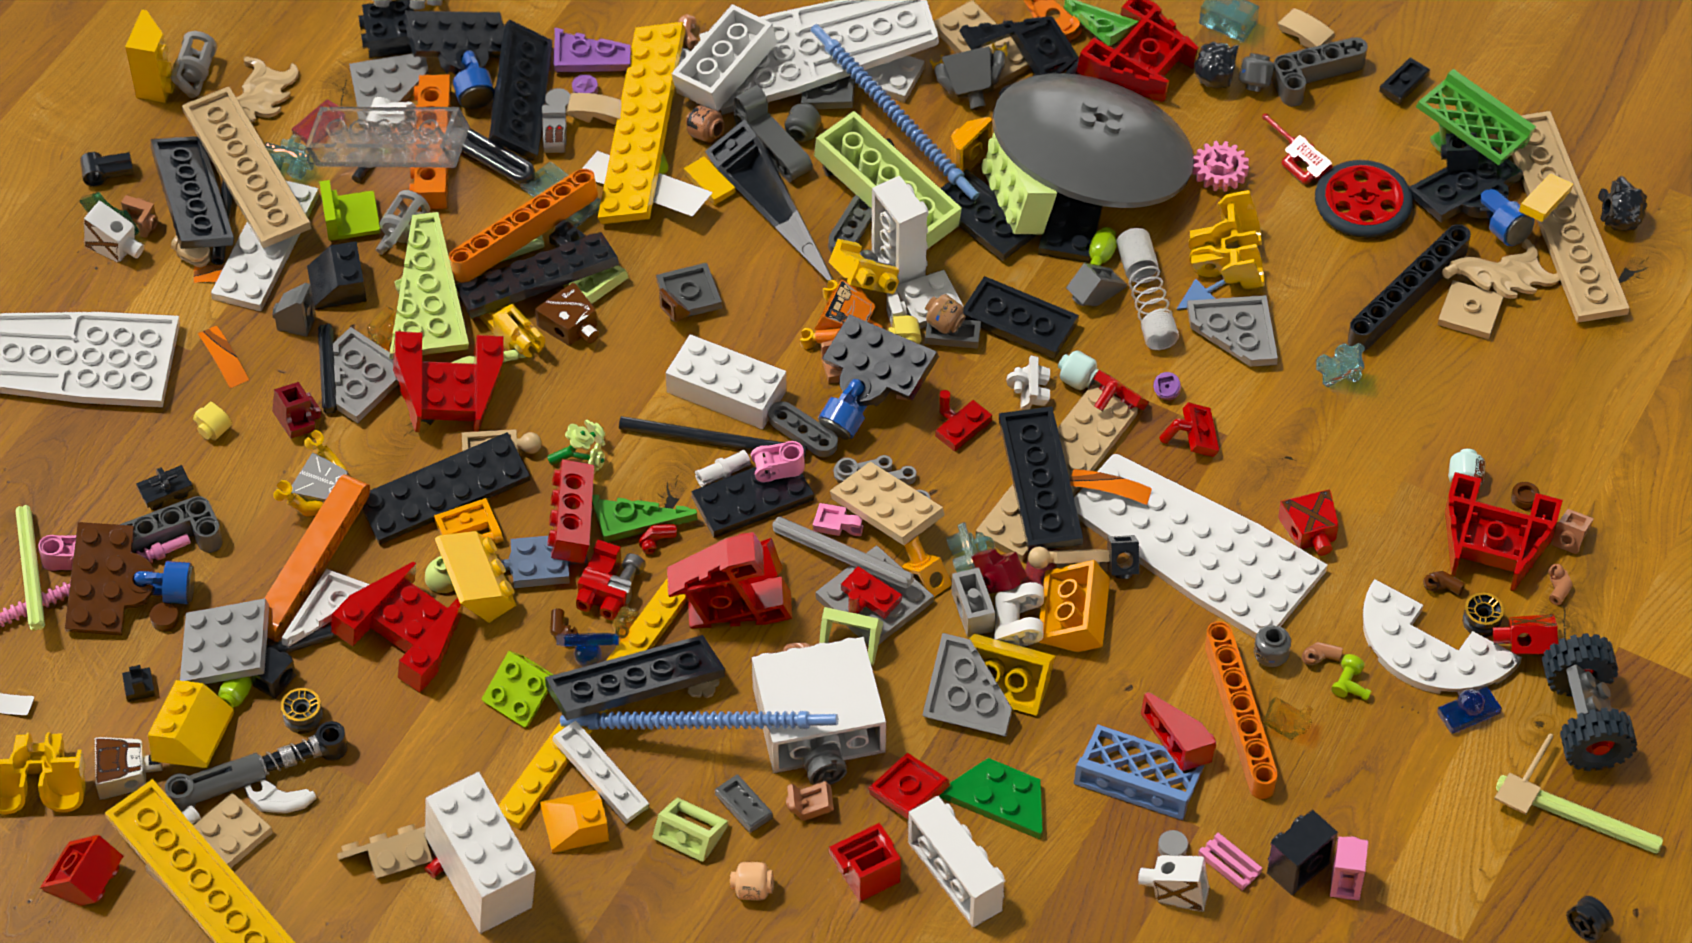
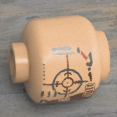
M741 862L737 867V871L731 872L730 888L736 889V894L741 900H764L768 893L773 892L774 874L773 870H769L766 863Z

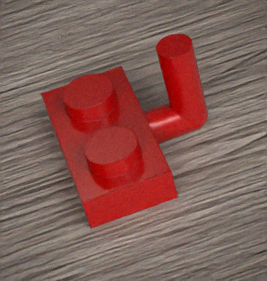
M1098 370L1093 378L1101 383L1098 388L1103 392L1094 407L1102 412L1115 393L1122 397L1120 402H1124L1129 409L1137 407L1144 411L1149 403L1148 400L1101 370Z
M948 390L940 392L939 412L947 421L935 430V437L955 452L992 422V414L974 400L970 401L956 413L950 408V392Z
M1188 402L1182 408L1185 420L1175 419L1159 436V439L1162 443L1167 444L1179 430L1186 431L1191 452L1214 457L1219 452V446L1211 408Z
M859 566L841 583V591L848 595V612L859 614L867 607L885 619L902 601L901 593Z

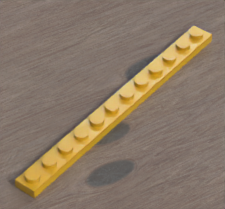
M668 578L607 660L652 649L688 601L685 594L674 597L668 596ZM560 723L498 805L508 824L517 829L522 827L570 761L553 742V736L565 728ZM581 726L588 735L592 732L588 726Z

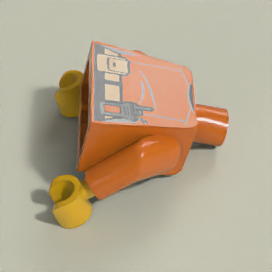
M842 279L838 284L835 280H831L827 283L828 288L822 289L824 299L828 300L814 328L817 330L816 333H813L810 328H804L801 332L803 338L799 341L804 349L814 347L816 342L833 341L849 314L880 328L883 326L870 319L875 305L869 300L861 287L849 285Z

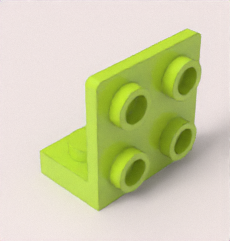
M330 180L319 181L329 241L380 233L374 191L338 196L337 190H331Z
M508 651L485 691L482 701L521 726L528 727L547 693H549L545 686V677L554 674L526 656Z

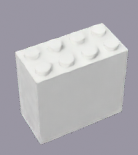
M864 637L846 638L838 642L819 643L811 647L791 648L783 652L763 653L752 657L753 691L758 712L763 711L766 715L768 711H771L774 715L776 711H779L780 714L784 711H787L788 714L792 711H795L796 714L799 711H809L810 714H838L839 717L837 726H810L808 729H800L798 726L792 729L790 725L787 729H784L782 725L779 729H776L774 726L768 729L764 726L763 732L773 773L804 768V756L814 748L832 744L838 746L842 752L843 760L885 753L886 720Z
M477 772L426 797L425 837L479 933L481 934L532 908L535 869L480 773Z

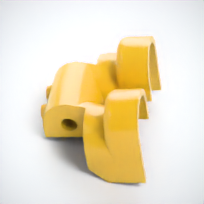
M1250 190L1226 194L1217 204L1222 221L1213 227L1190 231L1189 248L1191 253L1189 254V261L1194 271L1200 276L1216 277L1222 275L1225 283L1234 284L1240 282L1244 289L1264 287V270L1258 246L1262 245L1261 228ZM1236 241L1240 246L1235 249H1226V245Z
M47 732L44 743H33L30 733L16 735L14 749L10 758L0 759V814H11L22 809L27 796V774H40L38 784L42 803L49 809L65 813L79 808L83 803L86 786L84 777L86 763L82 749L77 751L76 757H65L63 734Z

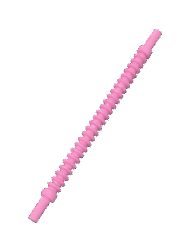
M184 534L163 544L159 542L152 544L151 549L144 548V552L137 551L136 554L142 555L152 564L153 559L159 561L165 558V554L191 544L188 535ZM63 582L62 587L56 585L53 591L49 588L46 594L41 592L43 606L49 608L50 603L56 605L57 600L60 599L63 602L64 597H69L70 583L66 584ZM26 599L25 603L19 601L17 606L11 604L8 610L3 608V612L0 613L1 627L5 626V622L11 624L12 619L18 621L22 615L27 617Z

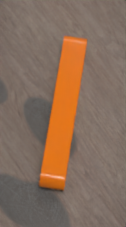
M585 168L573 172L453 249L449 254V260L454 279L458 282L473 280L555 227L561 221L595 201L598 197L594 172Z
M343 474L336 482L264 598L269 604L267 638L276 642L281 640L366 503L371 489L369 484L346 474Z
M1216 621L1208 626L1205 650L1249 790L1254 797L1267 799L1275 792L1277 769L1233 631L1227 623Z

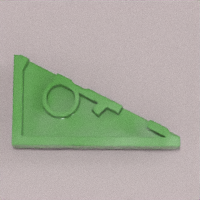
M1065 0L1064 9L1068 13L1075 16L1081 24L1108 46L1125 39L1139 23V21L1077 0Z
M592 495V507L604 542H611L645 533L652 525H678L698 520L696 509H690L685 506L677 505L676 509L659 507V503L629 501L625 498L610 501L600 499L599 495Z

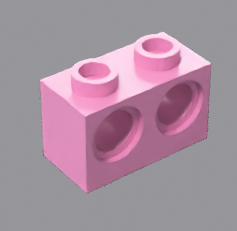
M1352 836L1346 838L1338 837L1332 870L1330 897L1359 901L1366 867L1367 840H1360Z

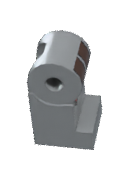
M542 105L544 153H565L567 138L565 105Z

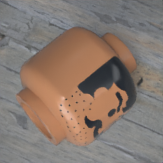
M697 106L686 118L689 135L707 143L721 137L725 129L721 113L706 106Z

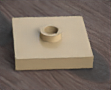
M1453 280L1439 316L1438 325L1489 340L1503 301V296L1496 292Z

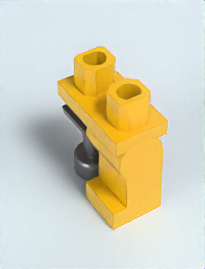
M837 239L829 263L843 277L848 278L847 283L849 285L883 293H895L899 283L897 276L900 271L897 267L878 262V257L871 250L861 251L862 246L859 243Z

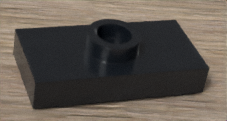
M1410 57L1380 85L1379 92L1400 104L1430 75L1431 69Z

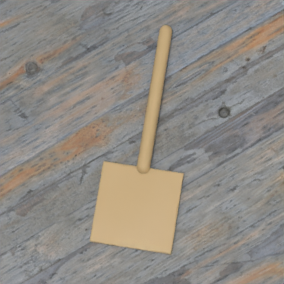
M1553 734L1547 736L1523 779L1509 772L1495 796V800L1524 814L1528 812L1541 787L1528 782L1551 743L1554 737Z

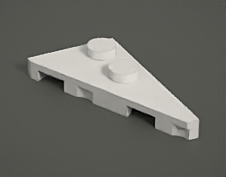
M326 569L282 636V645L289 647L331 622L332 613L349 595L370 584Z

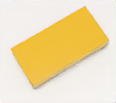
M705 156L684 168V175L695 186L713 192L708 199L714 205L735 194V187Z

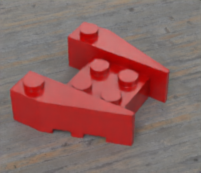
M1127 0L1121 8L1120 15L1139 21L1137 26L1116 49L1093 38L1080 52L1077 73L1105 80L1127 88L1143 97L1164 102L1169 80L1164 78V76L1177 61L1193 69L1199 47L1187 35L1184 36L1176 28V23L1171 18L1167 19L1161 13L1162 9L1151 0Z
M395 331L393 372L398 379L401 394L407 404L415 432L420 431L421 419L474 421V432H479L493 392L501 376L504 360V336L477 335L474 348V364L422 361L423 332Z
M1455 472L1445 508L1451 575H1456L1460 558L1514 572L1510 591H1514L1553 540L1563 500L1536 493L1530 515L1477 502L1482 479Z
M754 532L741 533L737 536L726 538L667 567L668 596L674 597L685 594L688 599L689 627L691 629L711 628L712 623L730 622V627L741 626V621H756V625H768L792 619L791 591L782 576L768 578L752 584L748 581L749 578L764 575L763 546Z
M413 561L349 595L332 613L331 632L351 646H354L370 628L406 652L399 660L398 678L420 693L438 674L442 659L448 650L452 635L462 616L463 605L460 604L457 597L449 607H446L415 586L413 583L415 582L417 563Z

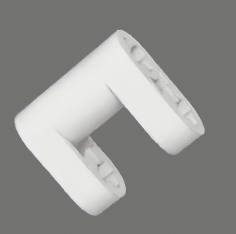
M1029 582L1021 584L1012 590L1001 591L996 594L994 639L1022 647L1037 643L1043 639L1044 623L1040 619L1028 617L1020 620V613L1037 608L1044 603V588L1042 585Z

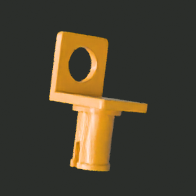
M918 535L904 545L910 561L901 567L910 573L919 575L924 588L934 597L952 585L941 558L926 554ZM939 572L942 582L938 587L933 588L929 582L930 577L933 573Z

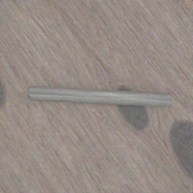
M777 517L772 524L773 531L855 567L859 566L865 571L903 588H909L914 582L913 574L785 518Z

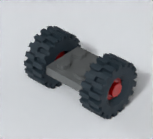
M1589 633L1582 634V637L1572 635L1569 640L1565 638L1560 639V644L1553 643L1550 645V650H1545L1542 661L1550 690L1556 691L1559 695L1566 693V696H1573L1578 718H1570L1568 724H1564L1560 731L1566 761H1568L1570 766L1574 765L1575 769L1580 770L1584 767V771H1591L1592 768H1596V771L1602 770V767L1605 766L1612 768L1615 767V763H1624V758L1630 759L1633 756L1632 752H1636L1638 745L1631 717L1627 716V713L1624 711L1619 713L1618 709H1612L1609 697H1611V693L1606 683L1612 684L1614 682L1613 677H1617L1619 671L1611 641L1608 642L1606 637L1600 639L1598 634L1589 637Z

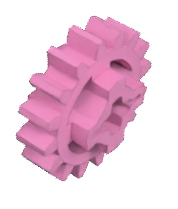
M1214 141V146L1212 147L1207 143L1204 144V150L1198 149L1197 155L1193 158V174L1197 175L1196 181H1204L1205 188L1212 185L1214 191H1217L1218 187H1222L1224 191H1227L1228 186L1236 189L1238 182L1243 184L1245 176H1248L1249 159L1244 158L1245 151L1237 152V145L1228 147V142L1226 141L1223 143V146L1219 145L1217 141Z

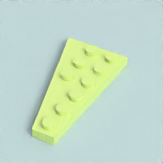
M438 212L412 215L389 359H393L395 331L423 332L422 355L468 349L469 342Z

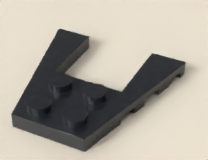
M1053 16L1028 18L1022 22L1008 20L1003 21L1002 24L992 25L990 22L980 23L978 26L973 27L963 25L959 30L971 50L985 47L1011 36L1034 72V76L1061 74L1079 58ZM1011 85L1002 88L999 92V95L1001 96V94Z

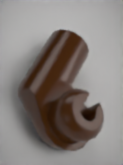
M1445 571L1430 573L1423 580L1424 587L1427 590L1448 589L1457 595L1462 593L1466 583Z
M555 608L551 610L550 616L551 635L564 644L573 643L578 636V630L575 626L571 629V625H564V610Z

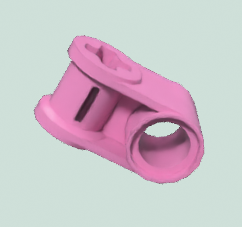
M788 441L770 446H760L751 452V459L756 464L755 477L760 482L796 477L805 470L804 449L798 442Z
M47 535L40 540L38 545L45 569L50 571L72 570L76 535Z

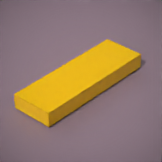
M1550 173L1521 203L1519 212L1543 222L1571 192L1574 184Z

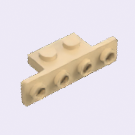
M414 824L397 829L399 835L389 838L386 833L370 837V844L359 846L357 841L341 846L343 852L337 853L339 860L367 851L375 878L430 862L432 857L424 834L425 827L415 829Z

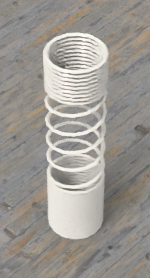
M1141 228L1126 230L1118 237L1117 246L1125 275L1129 279V287L1132 290L1135 308L1141 321V330L1145 344L1153 350L1169 348L1177 342L1179 334L1173 313L1167 309L1170 302L1164 298L1166 291L1161 288L1163 280L1158 277L1160 270L1148 231ZM1154 279H1159L1161 282L1159 287L1149 288L1143 292L1135 290L1136 286L1140 283H1147ZM1131 281L1137 283L1134 288L1131 285ZM1158 289L1164 292L1162 298L1151 299L1147 302L1138 300L1142 294L1152 293ZM1134 292L1141 293L1137 298L1134 296ZM1161 300L1167 303L1164 309H1157L1150 313L1141 311L1146 304L1157 303ZM1137 302L1143 304L1140 309L1137 306ZM1140 313L1147 314L1143 320L1140 317Z

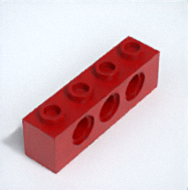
M562 459L559 470L555 469L553 472L552 486H556V490L553 489L550 505L555 506V509H552L550 513L549 526H553V530L549 531L547 546L552 547L551 558L584 564L590 542L594 465Z

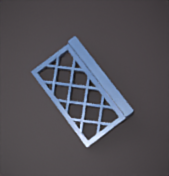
M1097 725L1083 757H1080L1076 765L1074 784L1183 820L1187 805L1205 765L1198 766L1195 771L1184 774L1164 746ZM1100 736L1112 739L1114 744L1102 747L1098 739ZM1133 746L1139 748L1141 753L1130 756L1125 748ZM1119 750L1123 758L1111 761L1107 753ZM1160 755L1166 757L1168 762L1157 765L1152 757ZM1101 756L1105 763L1100 764L1089 759ZM1146 759L1150 767L1138 770L1134 762ZM1128 765L1132 772L1127 773L1116 768ZM1173 768L1177 776L1166 779L1161 771ZM1155 774L1159 782H1154L1143 777ZM1182 783L1186 788V792L1171 786Z

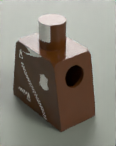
M574 282L535 309L537 326L566 345H572L580 338L591 344L599 336V331L595 329L597 326L596 310Z

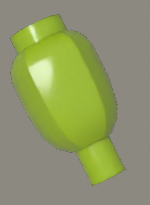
M1104 227L1094 235L1089 248L1090 258L1092 259L1090 264L1101 266L1115 252L1117 239L1113 229Z
M250 676L224 681L219 689L218 696L232 708L239 706L248 695L252 686Z

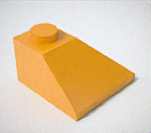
M985 117L967 121L960 129L957 128L952 133L950 138L952 164H956V168L962 171L968 169L972 172L986 158L988 142L992 138L991 118Z
M596 790L540 802L552 853L609 841L605 812L601 798Z

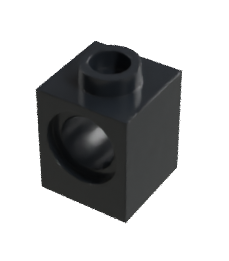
M1470 133L1477 138V133ZM1446 134L1445 144H1441L1440 149L1441 160H1446L1447 170L1478 169L1479 151L1455 134Z
M1107 536V550H1109L1108 570L1111 575H1115L1118 579H1128L1132 577V574H1139V541L1136 536ZM1121 553L1130 554L1128 561L1125 563H1118V556Z
M270 647L266 652L264 674L251 676L253 687L276 699L296 676L294 660L286 652H279Z

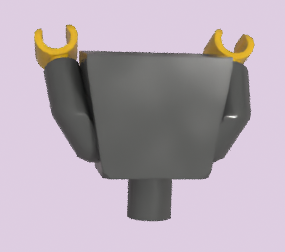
M1004 42L1002 48H996L995 43H992V50L987 46L948 56L940 55L941 60L934 63L933 59H930V63L935 71L938 82L950 94H956L959 99L968 97L971 110L986 107L983 93L994 91V85L1000 80L1005 67V57L1008 55L1007 44Z

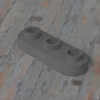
M857 195L853 197L829 235L828 248L831 253L834 250L837 239L858 243L872 221V208Z
M777 402L770 407L768 412L769 423L775 429L795 442L807 446V449L817 456L828 457L836 452L838 439L833 431L788 402Z

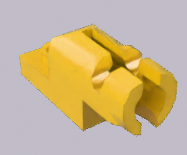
M513 304L479 316L495 336H504V346L508 350L516 349L525 357H532V353L528 350L530 345L538 353L545 345V337Z

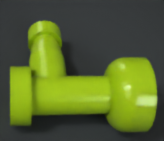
M1346 654L1341 661L1343 672L1338 682L1333 684L1331 691L1339 697H1346L1349 692L1367 701L1371 690L1364 689L1359 684L1351 681L1354 675L1362 672L1365 664L1361 658L1352 654Z

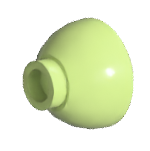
M440 556L428 565L425 571V582L434 592L449 593L455 589L443 558Z

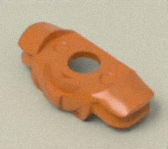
M1023 0L1033 18L1046 17L1047 12L1057 10L1060 16L1055 20L1068 40L1077 38L1082 32L1080 21L1075 16H1071L1055 0Z

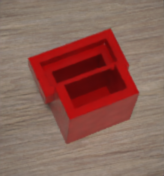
M880 822L829 847L830 856L859 902L900 883L901 858L894 849V843Z

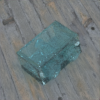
M1205 0L1200 8L1199 24L1244 42L1257 24L1259 6L1246 0Z

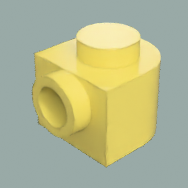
M914 316L893 317L892 327L888 328V331L920 344L922 338L918 319Z
M211 401L204 408L198 409L193 417V420L198 424V432L205 439L211 438L216 440L232 426L228 415Z

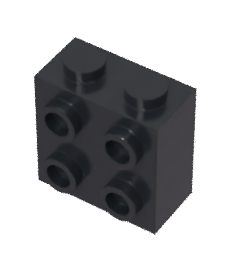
M392 0L387 7L375 6L374 3L362 4L363 15H358L360 30L366 31V33L361 34L363 49L368 48L369 58L413 53L403 21L405 11H414L413 8H410V0Z

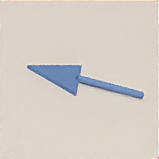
M1195 279L1177 310L1187 309V301L1215 299L1210 292L1226 284L1224 279L1207 289Z

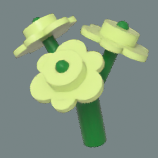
M587 419L584 421L587 429L573 423L570 424L567 428L568 431L565 433L566 438L570 440V445L548 455L549 463L554 465L561 462L562 459L566 460L570 457L589 461L588 464L594 465L595 474L599 468H602L605 460V454L601 449V445H605L603 427ZM594 441L596 442L594 449L591 450L590 455L575 451L580 448L588 450L590 448V445H592Z

